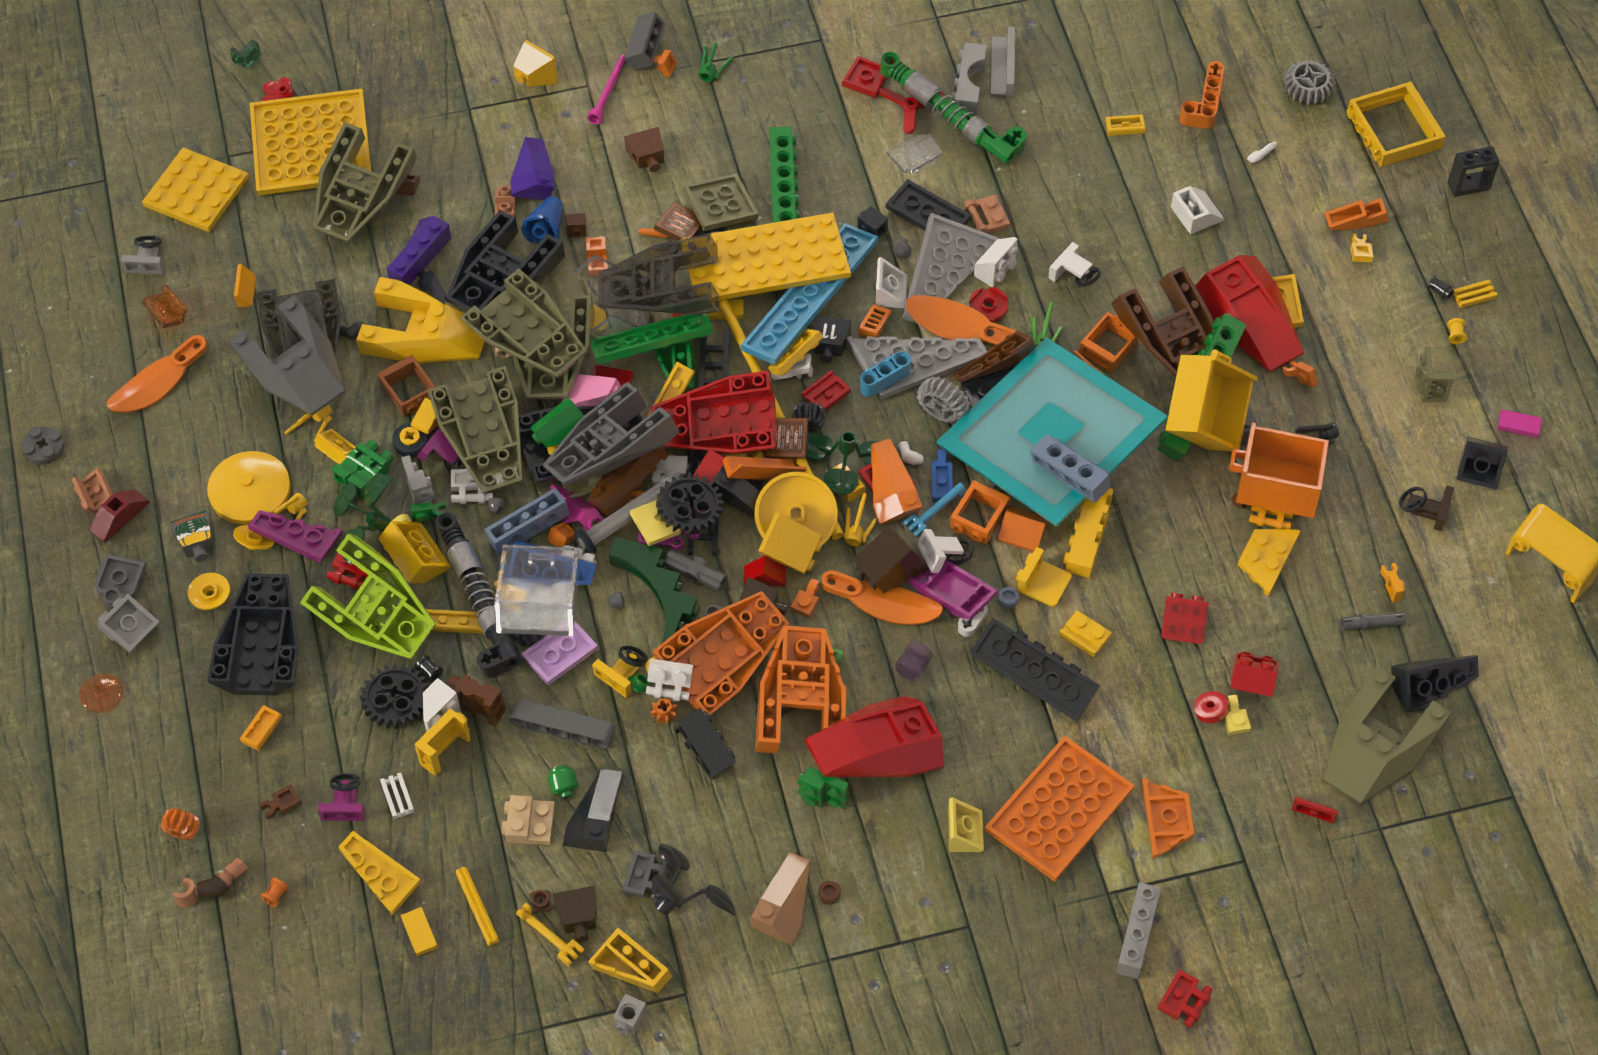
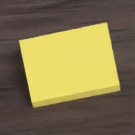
M953 797L949 798V852L984 851L982 810Z

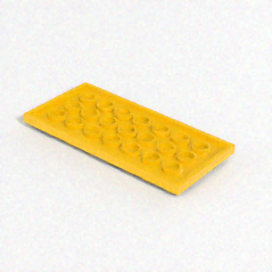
M834 213L681 239V246L696 305L851 277V271Z

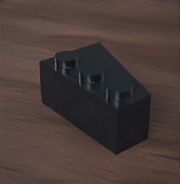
M699 708L679 720L673 731L676 735L678 733L682 734L686 740L684 745L687 749H692L696 756L695 760L711 780L736 763L734 760L735 755L722 742L724 739L718 729L715 730L711 725L712 720L709 714Z

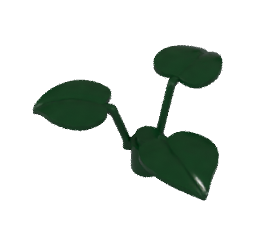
M844 431L840 438H837V442L833 446V441L830 437L820 433L808 432L807 457L812 460H822L825 455H831L839 446L840 452L844 454L842 470L832 468L826 471L824 483L833 493L847 495L852 493L858 485L857 474L854 471H845L848 455L856 449L858 457H863L864 463L869 465L871 463V444L879 441H866L858 446L859 442L856 441V434L851 431Z
M377 473L368 481L364 490L366 496L364 501L365 505L371 507L374 512H368L352 503L357 495V489L353 484L346 483L342 486L340 494L334 502V513L342 516L351 506L367 515L366 522L368 523V526H357L355 530L350 529L343 540L347 534H352L364 541V530L374 532L377 529L383 532L391 522V518L379 511L374 504L394 480L392 477ZM343 557L344 560H345L347 563L353 565L352 562H350L348 559H346L345 557Z

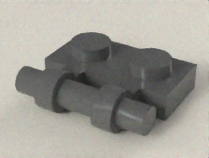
M634 850L622 893L644 898L646 890L652 892L651 874L656 873L669 877L671 871L669 868L670 864L664 859L661 865L656 864V855ZM651 895L650 899L657 902L659 898H653Z

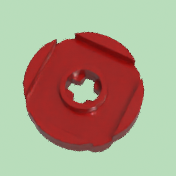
M989 287V289L984 290L979 288L970 296L969 307L982 313L990 322L996 323L1003 319L1008 312L1007 296L1002 290L995 287ZM985 303H992V307H986Z

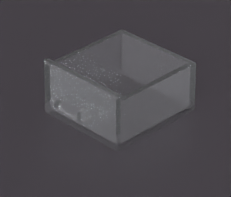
M502 545V556L494 602L496 633L573 636L580 581L579 548Z

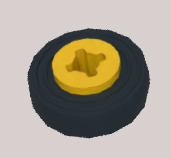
M411 423L400 425L392 435V443L396 452L404 457L408 455L416 457L429 441L428 434L412 427Z

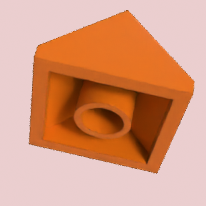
M1010 506L1005 512L998 541L1034 552L1036 547H1040L1049 521L1039 514Z

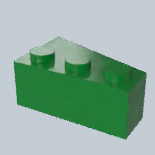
M691 340L685 343H675L667 348L653 349L666 379H668L676 362H679L695 371L684 393L697 389L695 352Z

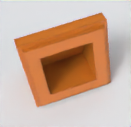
M562 522L550 529L547 540L562 550L564 545L568 546L576 536L574 529L565 522Z

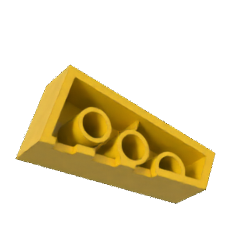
M1109 488L1095 503L1086 498L1080 504V518H1076L1074 524L1076 532L1075 535L1071 534L1068 546L1071 549L1070 552L1066 551L1063 564H1067V572L1090 579L1110 513L1114 489Z

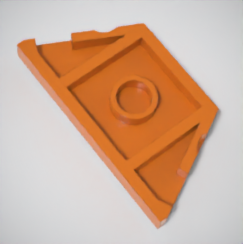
M1142 778L1152 859H1155L1194 837L1188 793L1173 790L1164 784L1159 786L1149 782L1148 778Z

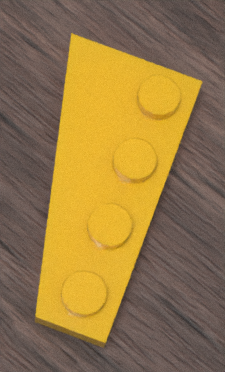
M354 831L338 847L343 856L391 915L398 910L421 883L420 878Z

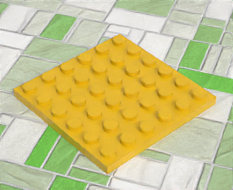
M363 89L250 103L256 191L258 196L318 188L320 169L344 122L362 128L365 140L353 164L371 171Z

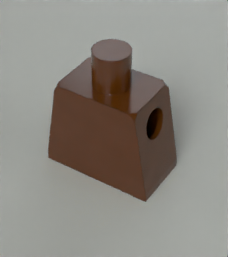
M659 127L624 136L625 149L638 168L649 167L651 172H656L660 169V163L664 162V150Z

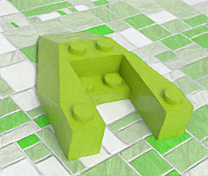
M347 534L336 551L369 576L347 607L324 589L317 586H311L300 603L349 640L412 659L436 623L400 571L356 535Z

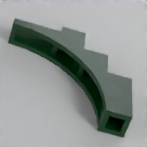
M615 537L609 552L610 565L624 569L639 578L658 599L665 619L662 644L685 626V623L689 624L693 622L694 618L698 617L700 606L698 605L697 597L681 593L683 582L680 580V573L664 569L666 558L663 556V549Z

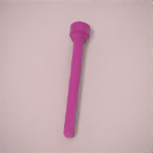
M624 54L620 55L597 106L589 111L587 119L592 124L598 125L602 122L604 117L603 108L626 61Z

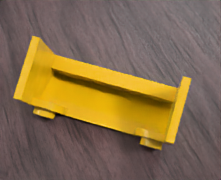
M1537 504L1512 536L1505 554L1509 556L1515 549L1527 552L1532 547L1565 571L1563 575L1565 585L1575 590L1570 600L1574 603L1594 582L1598 573V542L1548 506Z

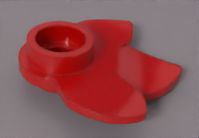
M281 77L278 82L269 81L262 87L266 95L261 101L294 97L291 80L287 77Z

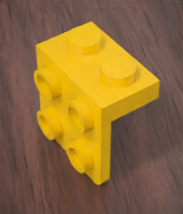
M1036 547L1033 554H1028L1024 570L1020 569L1016 576L1018 581L1017 591L1050 607H1055L1071 581L1072 575L1065 570L1044 562V550Z

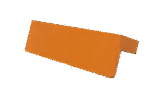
M726 456L723 459L727 477L732 479L772 480L781 474L805 472L807 470L806 467L795 466L793 459Z

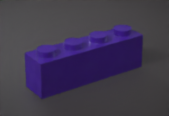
M435 216L420 219L407 246L386 268L388 278L411 285L418 277V272L424 270L451 239L449 224Z

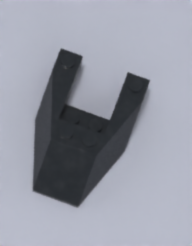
M499 210L465 249L447 293L446 301L465 311L470 310L474 305L482 310L506 290L504 280L518 268L534 282L553 271L565 257L563 242L547 234L528 257L522 260L503 250L518 233V227L515 217Z

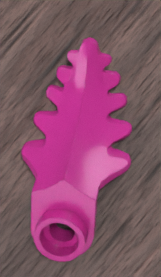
M551 485V490L556 488L567 503L570 515L565 518L564 523L580 521L587 531L592 527L593 521L598 524L604 520L596 508L592 507L587 501L583 503V496L571 499L570 495L575 494L574 492L568 494L567 488L562 489L561 485Z

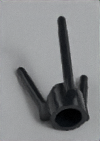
M1335 422L1324 425L1301 426L1295 430L1296 433L1318 431L1320 439L1329 440L1328 445L1333 444L1334 438L1339 436V430Z

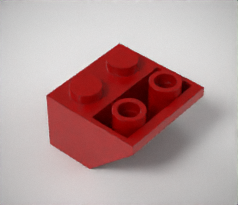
M1246 651L1236 653L1230 688L1273 697L1278 674V661H1275L1270 656L1256 657Z

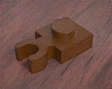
M290 784L271 794L274 800L263 801L260 804V808L262 811L266 808H271L270 811L265 813L266 818L271 819L276 815L277 811L280 810L282 815L302 805V802Z

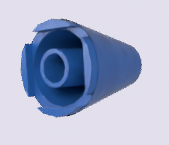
M554 196L547 197L524 219L521 231L528 242L532 243L533 241L539 244L547 234L556 239L559 238L563 202Z

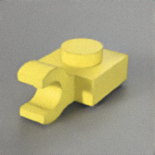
M1237 695L1228 696L1229 712L1224 718L1228 734L1234 735L1250 732L1251 726L1246 709L1239 710Z

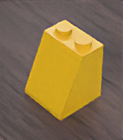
M775 513L758 552L762 556L765 555L805 575L806 571H811L815 563L812 557L815 551L820 552L824 541L821 540V534L779 513Z

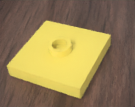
M657 500L630 510V515L648 546L681 534V529L673 532L672 525L666 527V521H660L661 515H657Z

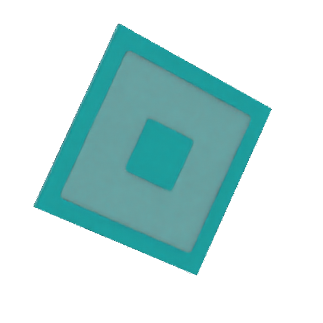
M1046 337L936 442L939 446L1057 527L1086 497L1033 463L1030 450L1047 434L1052 438L1059 439L1067 448H1073L1081 457L1090 459L1095 466L1105 469L1110 475L1168 419V416Z

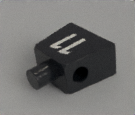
M820 316L814 318L813 330H818L823 335L819 344L814 348V353L821 354L820 360L822 362L830 363L833 356L840 357L843 355L847 345V337L851 334V320Z

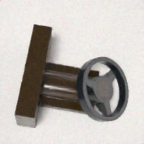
M1446 485L1441 502L1427 498V493L1423 488L1412 487L1401 495L1399 505L1405 512H1412L1411 514L1435 520L1434 529L1442 531L1455 487ZM1422 491L1424 497L1414 495L1413 492ZM1408 494H1410V497L1408 498V504L1404 508L1403 501Z

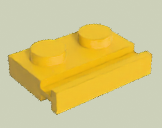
M1078 610L1059 632V636L1093 658L1112 635L1111 631Z

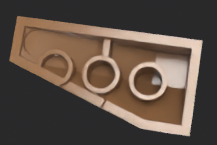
M792 852L788 854L751 916V927L793 945L802 927L810 860Z

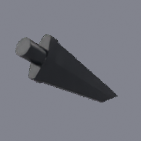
M423 270L419 271L418 277L420 279L417 282L419 287H422L445 305L446 294L436 279L435 274L431 270L427 273Z

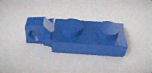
M938 449L937 461L932 460V502H938L953 489L951 461H946L945 449Z

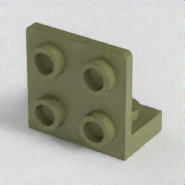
M1426 346L1424 353L1420 355V365L1416 367V376L1420 377L1418 394H1421L1422 402H1447L1454 381V374L1442 371L1433 372L1430 347Z

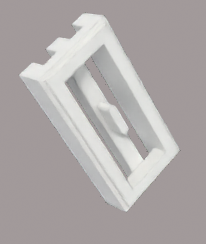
M401 772L397 773L395 777L391 775L389 779H380L393 819L414 813ZM395 782H400L409 809L404 810ZM391 784L395 798L400 809V812L396 813L391 796L387 788V785Z

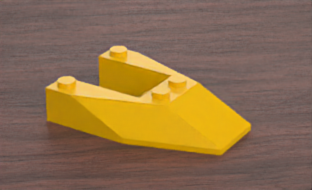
M379 278L374 291L377 306L411 312L412 315L405 332L362 324L356 339L360 354L397 361L412 355L418 364L480 359L485 341L460 320V317L466 312L446 302L444 305L434 296L399 280Z

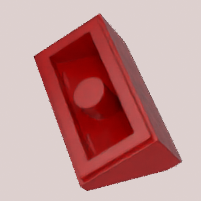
M1295 796L1291 809L1332 824L1335 822L1338 814V809Z

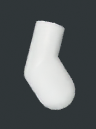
M903 441L899 443L901 458L905 463L912 465L923 463V456L918 452L911 451L908 442Z

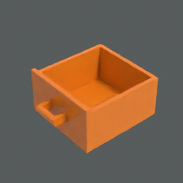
M1252 422L1246 450H1232L1229 465L1230 471L1241 473L1236 503L1314 518L1322 488L1329 440L1256 426V423ZM1235 458L1244 459L1243 465L1234 463Z

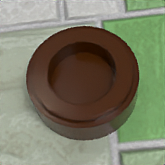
M826 881L820 885L818 896L823 903L831 905L840 899L841 890L836 882Z

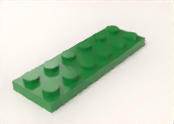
M703 309L591 339L590 343L598 365L608 364L612 360L620 358L626 359L638 353H648L657 348H667L675 343H685L690 339L704 338L714 332L707 312Z

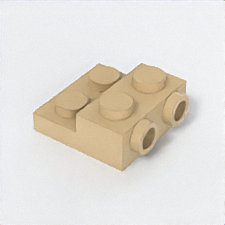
M510 795V801H505L504 814H508L507 821L502 822V834H505L506 842L551 845L555 801L533 800L532 796Z

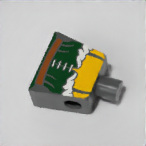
M207 510L169 522L173 535L186 557L194 555L196 561L199 562L208 558L206 551L214 548L212 522Z

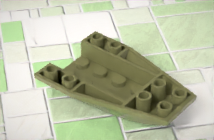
M518 268L504 280L506 290L482 310L474 305L460 317V320L488 344L558 378L583 357L587 350L547 292Z
M506 366L487 371L486 379L450 390L447 384L428 389L440 429L483 494L522 482L518 401Z

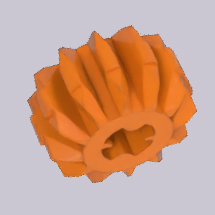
M170 808L163 815L160 827L163 832L175 838L191 840L199 830L200 821L197 816L186 812V810Z

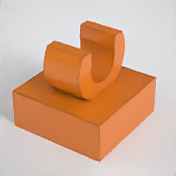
M664 50L661 56H655L654 63H658L656 69L662 71L664 77H671L677 65L671 50Z

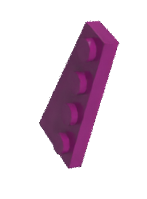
M261 510L257 512L248 524L249 530L320 564L342 536L341 529L335 528V530H331L320 524L314 526L306 524L303 520L296 519L293 521L286 519L285 516Z

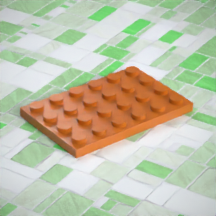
M1064 736L985 826V831L1056 882L1134 790L1135 785Z

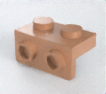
M96 468L82 480L77 477L72 478L74 491L79 495L82 501L81 506L87 512L90 511L97 514L100 505L113 495L103 471L99 468Z

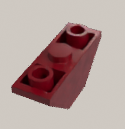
M135 489L115 492L100 505L90 532L102 542H107L145 508L150 501Z

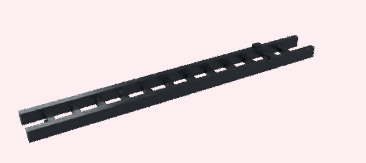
M725 329L724 346L707 345V337L702 338L699 387L720 380L705 378V369H723L722 379L728 377L730 329ZM706 352L724 353L723 362H706ZM694 450V457L700 460V453H707L708 451ZM696 460V462H695V464H694L695 469H694L693 474H694V473L696 472V470H697V466H698L697 460ZM715 521L713 534L701 533L700 537L695 539L712 541V556H717L719 522ZM689 538L688 556H694V540Z

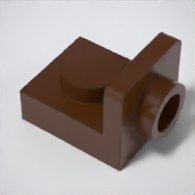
M585 213L566 214L567 237L587 236Z

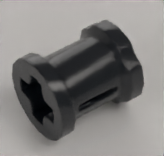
M428 655L422 656L415 664V669L422 672L430 683H433L437 678L439 679L443 673V668L435 665Z

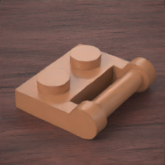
M997 195L975 201L970 199L964 203L966 211H969L976 230L991 234L1010 228V222ZM977 209L981 210L987 225L983 224Z

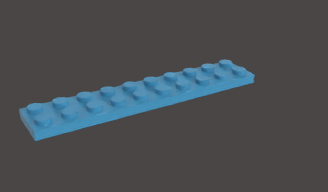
M844 223L839 229V233L852 274L878 243V236ZM848 278L789 288L741 344V351L776 365Z

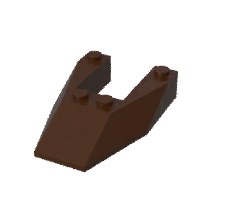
M1184 266L1169 272L1159 281L1176 312L1175 314L1154 322L1136 288L1119 295L1111 303L1120 321L1175 377L1177 376L1181 355H1198L1206 346L1204 341L1207 335L1212 333L1214 329L1212 328L1213 318Z

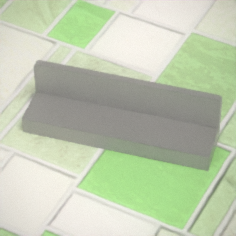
M1008 27L1007 37H992V96H1013L1015 27Z

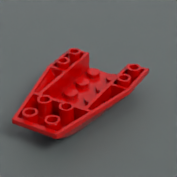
M1238 255L1205 273L1195 285L1213 318V322L1217 317L1220 318L1225 313H1228L1246 324L1237 346L1267 371L1272 372L1304 354L1279 287L1256 256Z
M769 371L728 376L651 406V413L659 407L669 413L679 430V433L662 445V447L700 451L712 449L715 452L730 454L775 449L778 432L775 396Z
M907 696L869 704L805 740L823 777H909L944 767L943 743L940 731L923 701Z

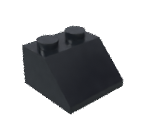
M1467 436L1456 479L1497 490L1508 447Z

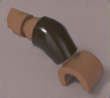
M236 858L224 868V873L220 872L210 879L199 881L197 885L191 879L183 878V883L188 891L185 893L175 892L172 896L177 905L182 908L192 907L199 898H219L229 890L232 880H236L248 867L242 860Z

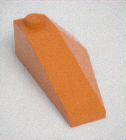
M891 439L871 444L872 501L879 525L907 518L913 513L917 515L922 508L921 501Z

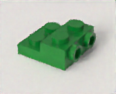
M809 766L805 773L802 772L797 781V785H800L797 794L801 795V800L807 805L822 808L826 801L832 807L846 808L848 804L849 783L835 777H823L821 771Z

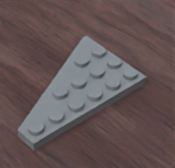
M931 213L928 218L908 298L916 295H926L946 299L974 270L977 261L1000 238ZM905 306L902 318L917 323L909 315Z
M867 336V339L847 337V343L863 371L868 370L897 352H907L910 355L911 368L909 375L877 393L880 400L918 386L927 378H937L961 369L987 352L979 338L942 340V338L931 337L922 339L918 337H911V339H897V337L875 338L873 336Z

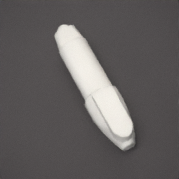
M1269 143L1260 151L1253 152L1248 156L1247 160L1250 163L1260 161L1274 150L1277 143Z

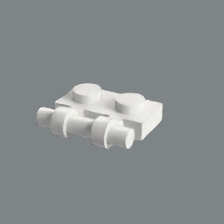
M467 469L451 470L452 491H459V495H451L452 503H460L462 505L467 504V502H478L481 504L493 498V493H482ZM478 490V494H466V491Z
M650 659L647 682H654L656 685L655 687L647 686L646 694L654 695V698H673V701H680V699L689 700L690 692L681 690L682 687L690 688L693 665ZM663 684L674 685L675 689H665L662 686Z

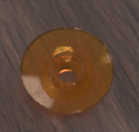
M97 674L83 683L79 692V698L87 710L96 713L106 712L120 702L123 688L120 681L113 675Z

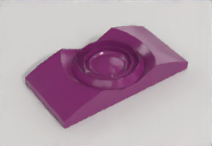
M945 560L939 573H931L930 569L908 580V583L920 594L940 603L954 616L966 620H971L998 594V590L948 560Z

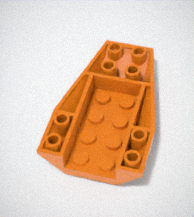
M761 591L683 626L653 650L652 653L657 660L693 665L690 688L682 687L681 691L690 692L689 700H685L690 707L695 710L701 708L703 712L706 711L710 716L740 692L778 640L783 625L788 626L789 622Z

